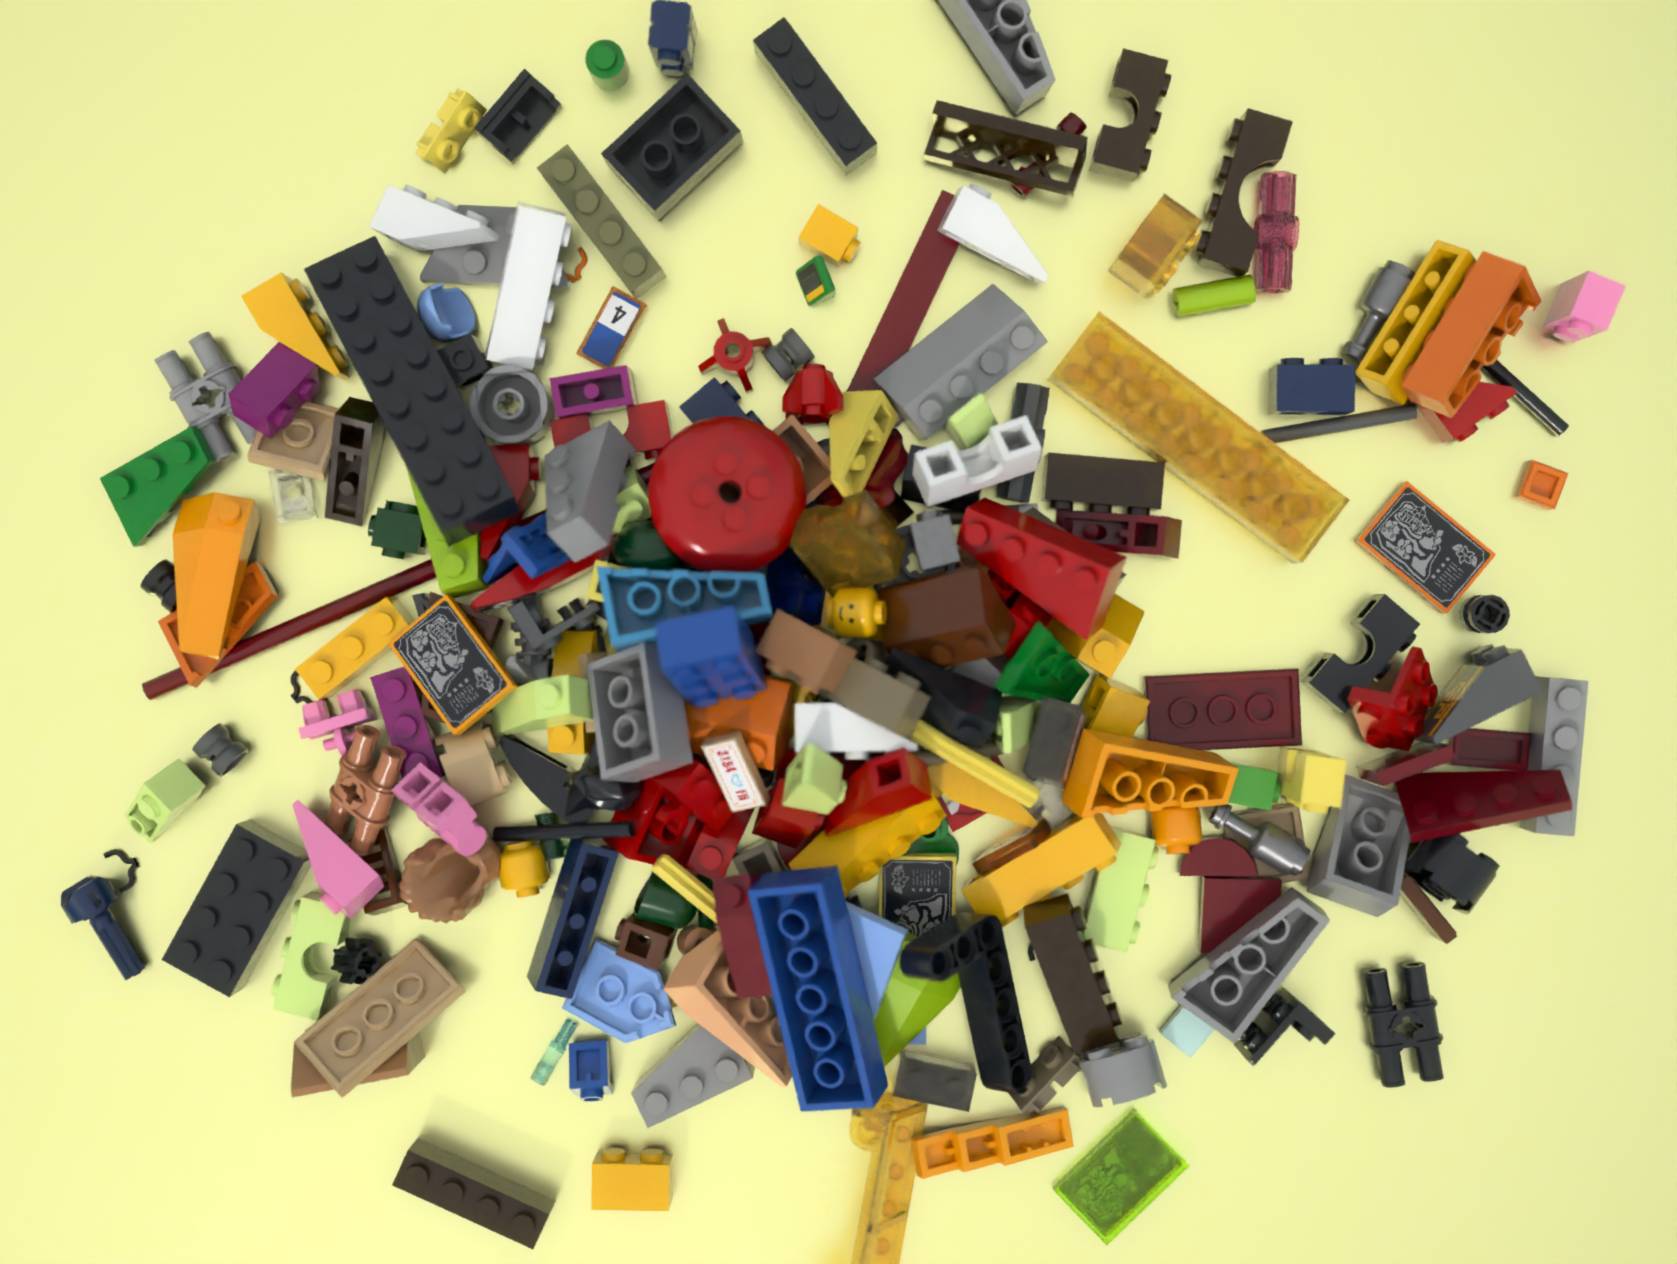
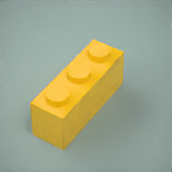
M385 597L295 668V670L319 700L331 698L392 649L388 643L413 623L415 619L397 597Z

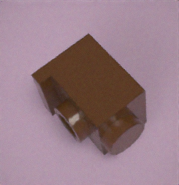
M632 913L628 919L622 918L617 927L615 940L619 941L616 955L659 971L670 956L678 929L668 928L647 920L636 919Z

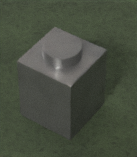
M938 509L916 514L917 522L911 523L909 528L920 571L959 562L960 557L949 514L940 516Z

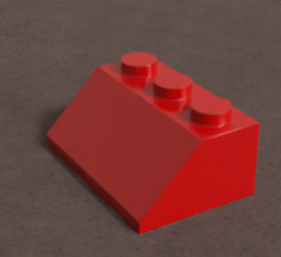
M691 752L692 758L700 762L714 775L705 755ZM650 777L643 779L641 783L644 792L634 801L633 807L615 811L611 822L633 821L636 825L635 836L603 838V841L627 859L653 865L662 854H666L685 868L705 824L690 814L685 829L679 835L666 828L667 825H664L655 818V814L661 806L670 803L673 798Z

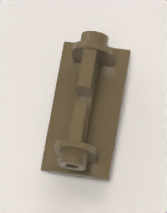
M1059 1036L1050 1046L1042 1051L1038 1059L1031 1065L1032 1078L1025 1086L1028 1090L1021 1095L1009 1093V1095L1022 1112L1025 1111L1030 1116L1035 1112L1040 1113L1057 1094L1050 1084L1056 1081L1061 1087H1064L1081 1070L1079 1060L1082 1057L1079 1054H1074V1051Z

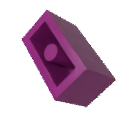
M278 342L229 393L233 416L272 439L280 429H285L291 424L295 413L305 402H311L318 394L320 382L317 364Z
M627 365L549 378L555 413L559 419L583 414L595 415L624 410L627 406L637 405L632 370Z

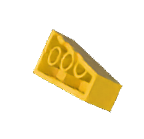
M932 792V800L833 836H826L825 830H823L788 865L792 870L838 866L846 899L849 891L861 882L864 883L873 879L884 864L892 858L896 859L904 855L915 840L923 834L927 835L935 831L940 826L941 820L947 817Z

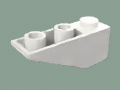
M389 184L387 185L369 225L370 228L388 239L417 251L497 241L500 236L487 227L489 222L487 218L470 210H467L465 216L456 212L457 206L436 197L434 203L425 200L427 194L405 184L403 190Z
M795 703V752H800L806 743L815 744L828 755L829 752H845V759H869V751H885V754L904 747L909 751H917V743L894 734L837 703Z

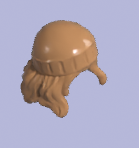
M486 834L483 846L470 856L461 855L442 838L431 839L424 846L411 852L404 860L405 869L401 875L402 880L399 882L400 897L408 903L409 912H418L420 919L432 920L435 923L442 921L446 924L451 920L454 922L463 920L471 910L482 902L484 889L497 879L501 867L500 849L488 834Z

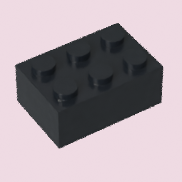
M687 73L608 146L601 155L615 174L660 220L743 142L741 130Z

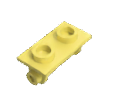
M457 88L454 94L450 92L448 98L436 114L444 123L439 127L431 122L421 139L416 143L419 147L415 153L424 160L430 161L445 173L458 156L460 149L487 109L467 91L463 92Z

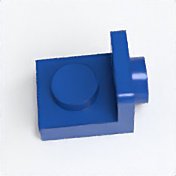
M607 1040L569 1043V1089L575 1097H580V1100L583 1102L602 1101L604 1099L603 1095L613 1094V1085L610 1082V1056Z

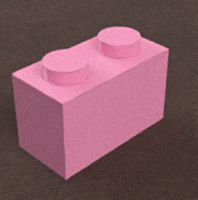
M1591 271L1569 279L1560 284L1543 326L1554 330L1553 335L1556 338L1572 343L1606 331L1626 286Z

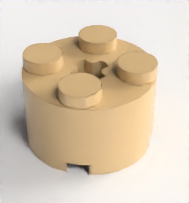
M478 721L460 736L449 732L435 738L436 746L444 744L446 751H443L444 754L439 755L450 786L460 795L463 794L471 807L507 793L506 786L511 785L512 778L505 760L497 762L493 752L499 745L496 736L493 735L491 724L483 727L482 723Z

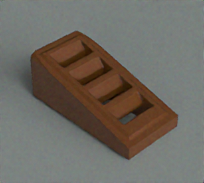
M386 829L379 831L374 846L380 845L381 851L366 856L358 855L367 864L383 860L384 866L373 870L380 877L387 875L388 881L383 883L384 888L377 894L387 891L391 893V897L379 901L376 894L363 907L365 914L379 915L408 906V903L400 897L399 882L402 880L401 873Z

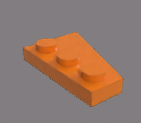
M255 561L246 567L220 659L180 651L177 610L158 621L190 686L197 688L278 597L266 571L260 563Z

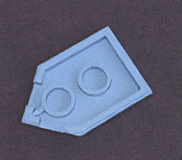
M595 938L583 963L573 998H566L562 1009L624 1043H629L677 1026L668 994L663 990L665 984L662 973L617 956L616 948Z

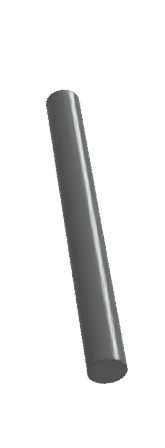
M1415 404L1265 429L1261 431L1263 445L1407 421L1417 418V409Z

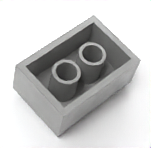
M642 642L586 664L601 780L637 782L693 763L684 698L661 670L657 644Z

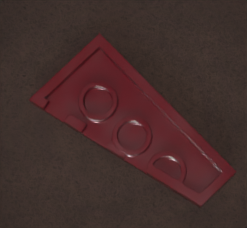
M1561 770L1418 773L1394 782L1411 843L1572 810V800Z

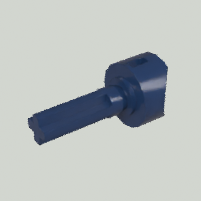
M86 877L62 892L61 907L72 924L82 920H89L90 925L125 980H128L132 976L141 973L145 966L115 917L107 909L119 895L109 879Z

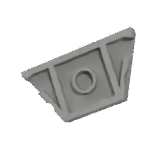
M458 205L457 213L465 216L467 210H470L489 220L487 227L500 236L497 241L434 249L420 274V281L423 283L500 286L517 207ZM563 268L559 285H551V288L570 289V282Z

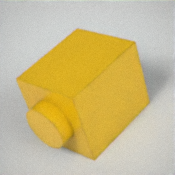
M819 204L798 237L799 245L816 255L823 256L824 260L838 268L844 259L848 262L852 260L861 244V241L856 239L858 227Z

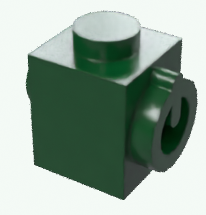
M386 500L385 509L378 508L377 514L372 515L369 521L368 537L372 538L371 546L381 547L382 556L405 559L406 552L425 555L427 541L417 506Z

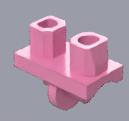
M356 689L337 695L342 713L339 716L330 717L326 700L303 705L305 726L298 728L301 739L310 738L313 740L333 734V738L323 740L324 749L330 751L338 748L342 756L348 753L355 735V731L349 732L348 729L378 720L375 709L367 708L361 691Z

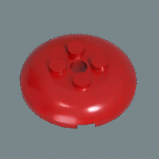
M720 416L695 422L682 429L668 441L653 465L648 484V500L652 522L656 531L666 546L678 558L699 570L709 573L711 571L744 573L769 564L792 543L805 515L807 491L800 463L791 448L781 437L766 426L755 421L740 417ZM724 484L734 485L739 493L738 501L735 503L722 501L718 494V488Z

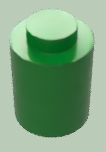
M603 39L594 42L588 48L585 62L595 84L607 91H614L624 86L629 78L630 71L621 47L614 41Z

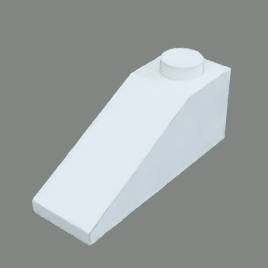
M971 184L969 188L964 185L958 188L937 231L1036 284L1045 283L1049 275L1000 205L990 200L992 194L975 184Z

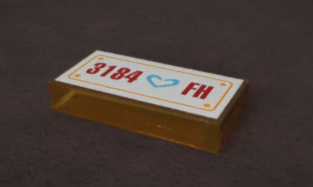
M1044 818L1038 821L1034 828L1027 827L990 846L972 865L979 875H984L1037 848L1050 835L1052 828Z

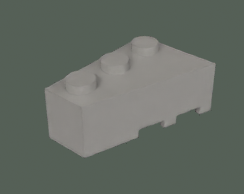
M610 420L564 445L556 446L548 454L544 455L547 534L575 563L609 545L620 507L616 503L618 490L626 486L628 477L624 474L627 459L632 460L636 449Z

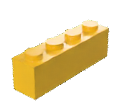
M1439 240L1435 241L1355 371V374L1372 393L1404 405L1408 396L1401 387L1403 375L1408 366L1415 363L1422 352L1427 334L1431 330H1435L1442 319L1447 301L1451 297L1456 296L1463 284L1466 270L1472 263H1476V259L1469 250Z
M1096 813L1094 817L1080 818L1077 815L968 879L961 892L975 913L994 915L1000 920L1002 927L1019 917L1018 911L1023 909L1024 906L1050 899L1052 897L1050 893L1061 886L1064 890L1074 887L1084 879L1082 874L1094 867L1097 871H1101L1117 860L1115 855L1118 853L1121 842L1102 813Z

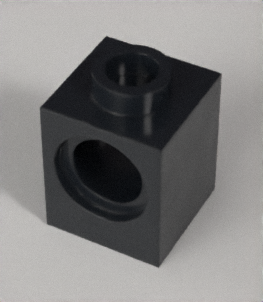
M471 333L437 350L454 384L462 391L477 384L487 371L494 368L491 361L486 360L485 350L480 340Z

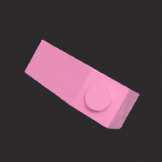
M297 800L292 806L316 882L323 893V896L319 899L334 915L341 911L346 917L351 919L384 888L383 882L376 871L305 805Z

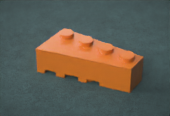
M1482 251L1476 263H1472L1468 267L1464 275L1463 284L1456 296L1451 297L1447 301L1442 319L1436 329L1431 330L1427 334L1422 352L1415 363L1408 366L1403 375L1401 387L1411 402L1450 418L1455 415L1480 382V369L1482 366H1489L1495 363L1501 355V343L1507 334L1515 336L1523 326V320L1519 319L1526 309L1534 311L1542 301L1526 266Z

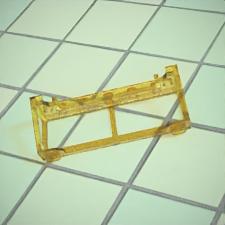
M885 1091L874 1108L852 1109L849 1127L850 1138L858 1148L871 1151L851 1264H899L916 1173L911 1138L923 1135L928 1103L898 1097L897 1093Z

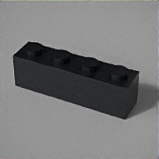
M785 17L753 39L755 54L845 176L877 154L876 140Z

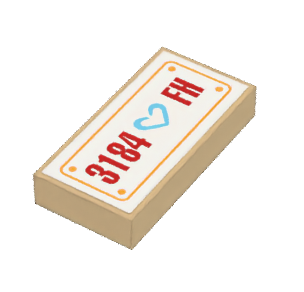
M740 731L705 739L701 748L732 813L766 806L770 800V795Z

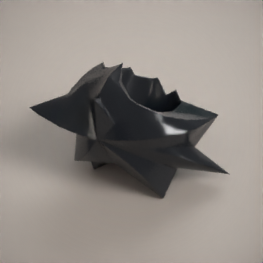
M596 737L581 769L571 774L573 783L568 794L565 817L586 808L609 811L626 810L633 807L634 801L644 792L641 780L637 782L601 780Z

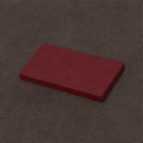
M1298 668L1143 676L1144 696L1150 700L1145 718L1146 740L1197 750L1302 745Z

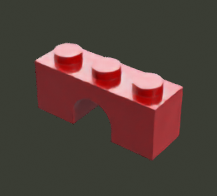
M665 400L627 406L628 427L623 436L636 449L634 456L645 455V460H656L663 447L674 437L668 403ZM589 414L551 420L550 426L554 448L558 445H564L594 429L593 417Z

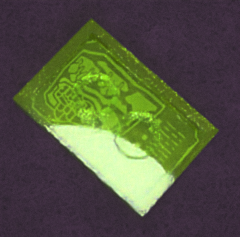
M1134 1108L1052 1188L1077 1216L1108 1245L1189 1167V1164Z

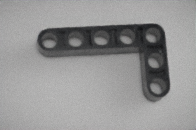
M959 912L912 940L903 948L900 955L901 971L908 978L936 982L946 981L958 973L983 1086L990 1090L1019 1095L1024 1094L1028 1090L1025 1086L1032 1078V1069L1000 920L994 915Z

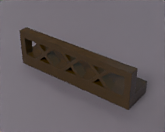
M939 100L936 101L932 112L933 129L924 153V160L1071 197L1074 196L1086 159L1088 137ZM941 135L957 139L961 148L951 153L936 150ZM987 146L994 148L998 157L988 162H983L976 159L973 151ZM1023 155L1031 157L1036 166L1023 172L1015 170L1010 160ZM1058 164L1073 168L1068 183L1052 179L1047 170Z

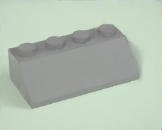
M992 284L876 376L873 381L883 391L889 402L917 438L925 440L943 427L948 419L980 393L984 394L1048 341L1027 313L996 285Z

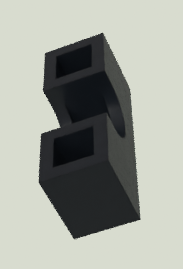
M1374 594L1350 623L1364 637L1365 651L1362 657L1352 664H1347L1335 653H1324L1301 680V683L1337 712L1346 713L1348 709L1352 711L1347 699L1352 687L1367 688L1373 680L1377 682L1382 679L1391 668L1390 659L1397 651H1405L1417 636L1414 631L1420 623L1386 594Z

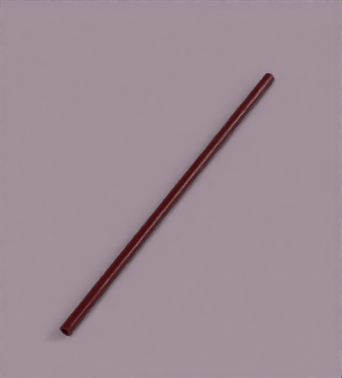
M654 463L637 470L647 486ZM546 509L522 519L518 525L522 528L531 524L535 518L545 513ZM432 559L237 642L209 675L380 602L385 597H392L436 578ZM181 667L142 683V688L146 697L149 700H153L189 683Z

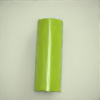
M1251 274L1173 288V303L1178 317L1252 304L1256 301L1255 284Z

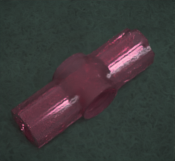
M1274 171L1261 175L1259 215L1256 217L1254 230L1259 233L1255 249H1258L1256 291L1277 294L1291 291L1293 251H1295L1298 244L1299 218L1295 216L1297 174H1292L1289 171Z

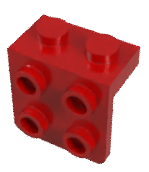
M1412 646L1390 693L1353 686L1347 699L1365 743L1379 749L1388 747L1409 752L1414 739L1419 738L1422 734L1424 717L1428 708L1433 707L1436 702L1438 688L1433 682L1430 665L1425 659L1422 648Z

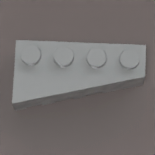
M938 0L1014 115L1047 95L1056 79L1039 32H1036L1030 17L1031 10L1027 0Z
M1291 887L1170 983L1168 987L1171 998L1230 1041L1236 1043L1330 922L1328 916L1321 907Z

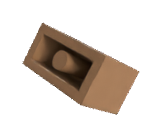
M777 609L755 652L768 658L765 666L785 677L789 671L798 675L799 678L796 682L798 685L818 694L820 688L835 694L857 650Z

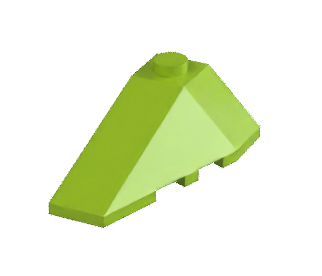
M907 933L901 952L917 936ZM900 952L874 1022L884 1067L954 1000L961 987L958 973L943 982L908 978L902 973L900 968Z

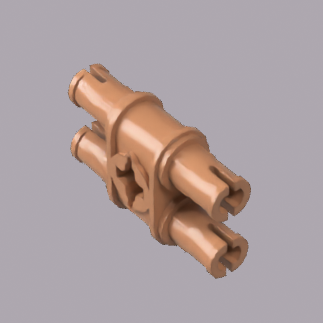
M370 725L356 727L348 753L344 754L339 760L340 770L335 784L329 790L332 801L324 824L335 834L346 833L351 816L353 815L357 822L348 846L356 854L362 856L373 852L380 829L389 822L390 817L388 813L396 796L392 789L399 783V773L407 756L406 752L400 747L393 745L385 746L381 749L377 766L374 765L372 757L381 734L378 729Z

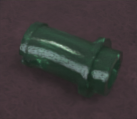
M554 812L535 815L537 825L560 824V819ZM539 840L545 860L565 857L564 850L568 846L563 845V840Z

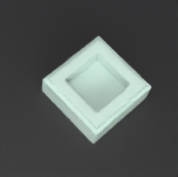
M1180 1005L1159 1032L1191 1058L1215 1029Z

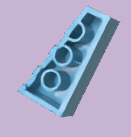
M597 567L611 645L617 652L642 642L657 644L654 623L734 605L747 626L768 622L773 618L764 573L717 571L706 573L689 572V570L655 571L642 568H631L630 570Z

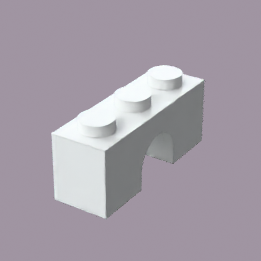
M1023 416L990 427L987 437L971 448L957 450L953 440L916 452L912 474L926 506L930 507L1036 471L1042 448L1027 416Z

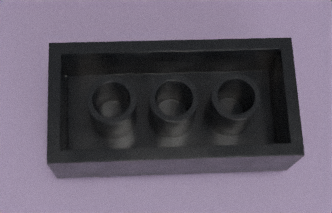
M251 819L237 823L161 960L227 997H231L244 989L311 867L307 850Z

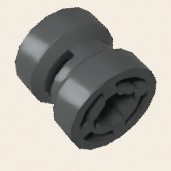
M793 328L788 329L782 334V339L779 343L769 345L761 352L785 382L794 375L795 368L800 364L806 365L815 358L812 351ZM782 350H784L785 353L789 356V358L792 360L791 362L782 353Z
M221 723L208 730L192 748V751L201 759L206 758L212 762L211 768L219 777H223L230 772L248 753V749L241 742L232 741L229 737V730Z

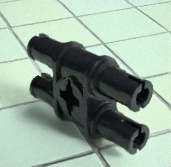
M1409 962L1401 965L1407 998L1400 1002L1391 1000L1387 969L1371 968L1363 971L1369 1003L1365 1005L1364 1014L1368 1016L1372 1039L1369 1045L1373 1053L1377 1054L1381 1083L1386 1088L1405 1085L1400 1054L1403 1048H1415L1419 1076L1422 1081L1431 1082L1444 1078L1438 1046L1442 1044L1443 1035L1439 1033L1435 1010L1438 1004L1434 996L1430 995L1424 962ZM1406 1017L1411 1023L1405 1024V1031L1401 1032L1396 1026L1401 1025L1403 1022L1402 1018Z

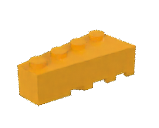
M1083 728L1061 802L1080 818L1094 817L1096 813L1107 812L1111 815L1127 814L1129 810L1146 809L1148 812L1162 811L1163 807L1173 806L1185 809L1227 805L1239 768L1217 753Z

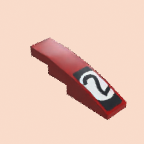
M618 534L611 536L609 545L576 563L573 560L568 561L534 579L527 574L521 565H518L472 600L470 607L475 613L513 605L519 601H525L550 592L591 571L594 567L595 559L606 561Z

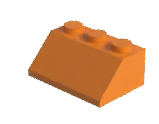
M765 674L767 690L757 691L754 697L748 699H735L733 697L720 699L717 704L710 707L690 706L684 699L691 752L705 755L701 748L705 739L740 731L756 767L774 771L789 749L793 680Z

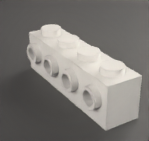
M518 201L485 352L486 360L516 365L529 370H533L535 360L542 361L546 338L540 337L543 322L550 324L554 309V301L549 300L551 285H559L563 263L557 261L560 246L567 247L571 232V224L565 223L566 215L564 212Z

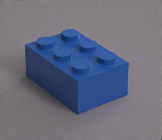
M735 605L654 623L661 670L690 706L710 707L717 704L720 699L729 697L748 699L754 697L757 691L767 690L762 655L755 652L759 643Z

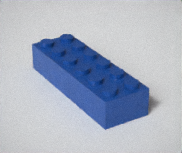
M838 866L764 873L748 889V895L800 1111L874 1108L887 1089L888 1082Z

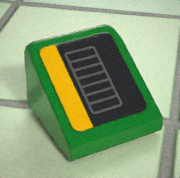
M815 256L796 271V277L809 306L835 297V287L823 256Z

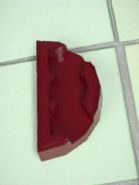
M1222 836L1204 838L1199 844L1191 847L1190 854H1186L1180 869V876H1258L1259 873L1255 858L1249 854L1248 850L1237 843L1238 841Z

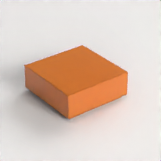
M1529 460L1514 497L1553 510L1556 508L1569 473L1535 460Z

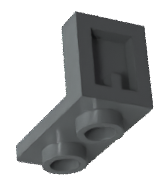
M519 601L507 608L530 647L534 650L540 646L543 652L561 642L563 637L560 633L574 625L578 631L597 619L594 612L601 609L599 604L594 601L542 633L538 627L543 625L544 621L533 604L525 607L524 603Z

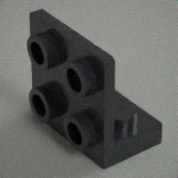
M1283 987L1279 992L1276 991L1262 1008V1012L1252 1021L1238 1041L1234 1043V1046L1252 1066H1255L1290 1025L1309 1042L1316 1037L1324 1045L1336 1033Z

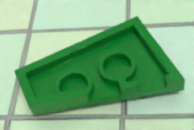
M197 426L185 429L100 478L133 547L143 546L150 536L148 534L154 527L170 515V509L183 494H188L216 462L202 431Z
M1038 621L1015 656L1003 667L1002 675L995 686L1004 695L1069 705L1090 674Z

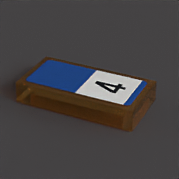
M612 286L576 354L602 369L615 367L647 309V304Z

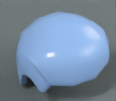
M438 283L427 287L421 292L417 300V314L428 335L441 342H454L473 332L476 327V316L470 301L458 287L443 289L444 283Z

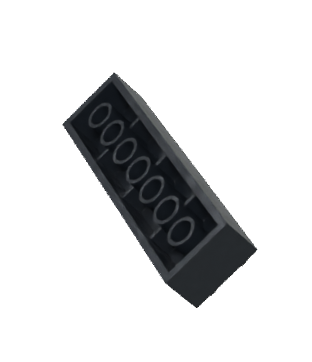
M376 236L304 268L319 301L447 546L450 547L519 513L520 510L510 486Z

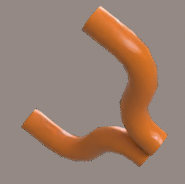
M582 247L577 249L582 261L575 269V277L571 274H566L568 280L572 283L581 278L580 271L587 264V255Z

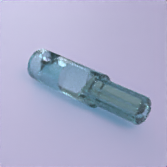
M567 1019L556 1038L550 1042L530 1076L534 1082L543 1086L547 1083L563 1056L568 1041L577 1028V1024L575 1022L572 1023V1020Z

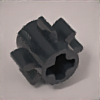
M347 937L345 938V946L333 950L335 955L333 958L334 965L331 967V970H336L342 974L340 977L341 983L361 985L368 979L367 977H371L376 973L380 964L379 958L382 954L371 949L373 940L362 938L358 940L357 938Z

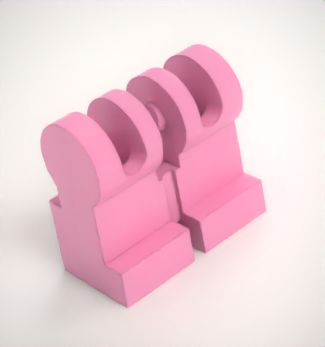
M421 762L392 789L397 798L413 810L422 823L441 836L446 843L452 845L461 855H473L483 846L486 840V830L474 821L478 816L462 795L442 781Z

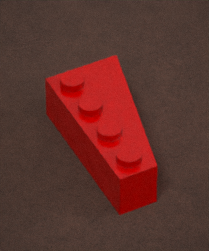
M986 497L966 508L956 541L958 546L1086 641L1103 628L1127 558Z

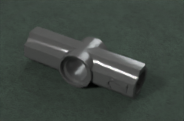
M1017 382L1010 421L1027 416L1043 450L1045 438L1043 423L1047 411L1050 388L1032 383ZM1035 471L998 483L996 498L1029 503Z

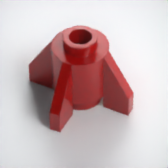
M724 318L717 320L722 335L715 342L714 355L698 365L700 373L703 375L720 367L725 373L739 375L746 394L753 391L746 372L754 362V352L757 353L772 345L769 337L749 340L742 333L729 331ZM731 346H736L740 350V354L735 358L727 356L729 354L728 348Z
M812 363L804 365L802 370L795 373L782 396V412H786V419L793 414L801 425L804 423L820 424L825 422L829 425L832 414L843 411V394L834 379L833 373L826 370V367L822 364Z

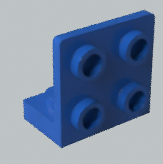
M546 512L535 518L531 524L522 528L520 525L514 526L502 536L501 541L503 543L498 552L488 560L489 567L482 580L486 585H489L503 578L518 565H521L527 574L534 579L572 560L547 534Z

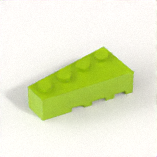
M481 432V434H482V436H483V438H484V440H485V434H484L483 432ZM407 469L440 591L445 595H451L455 599L489 588V585H486L482 580L488 568L480 558L481 531L448 547Z

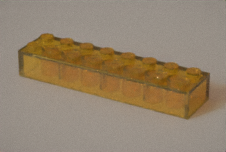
M1100 311L1094 316L1047 379L1156 462H1164L1165 468L1292 564L1304 562L1350 501Z

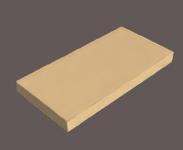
M416 937L377 970L374 975L364 981L299 1036L294 1043L338 1095L343 1098L466 991Z

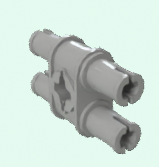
M204 332L189 341L206 371L203 374L204 377L192 380L176 350L169 351L154 361L171 388L169 398L177 404L189 425L187 428L197 426L201 430L216 460L215 463L235 453L218 425V422L221 421L219 418L231 415L246 443L249 445L252 444L257 430L233 416L229 393L241 381L235 371L236 365L231 361L225 360L211 333ZM207 390L222 391L214 399L216 406L213 404H202L209 397Z

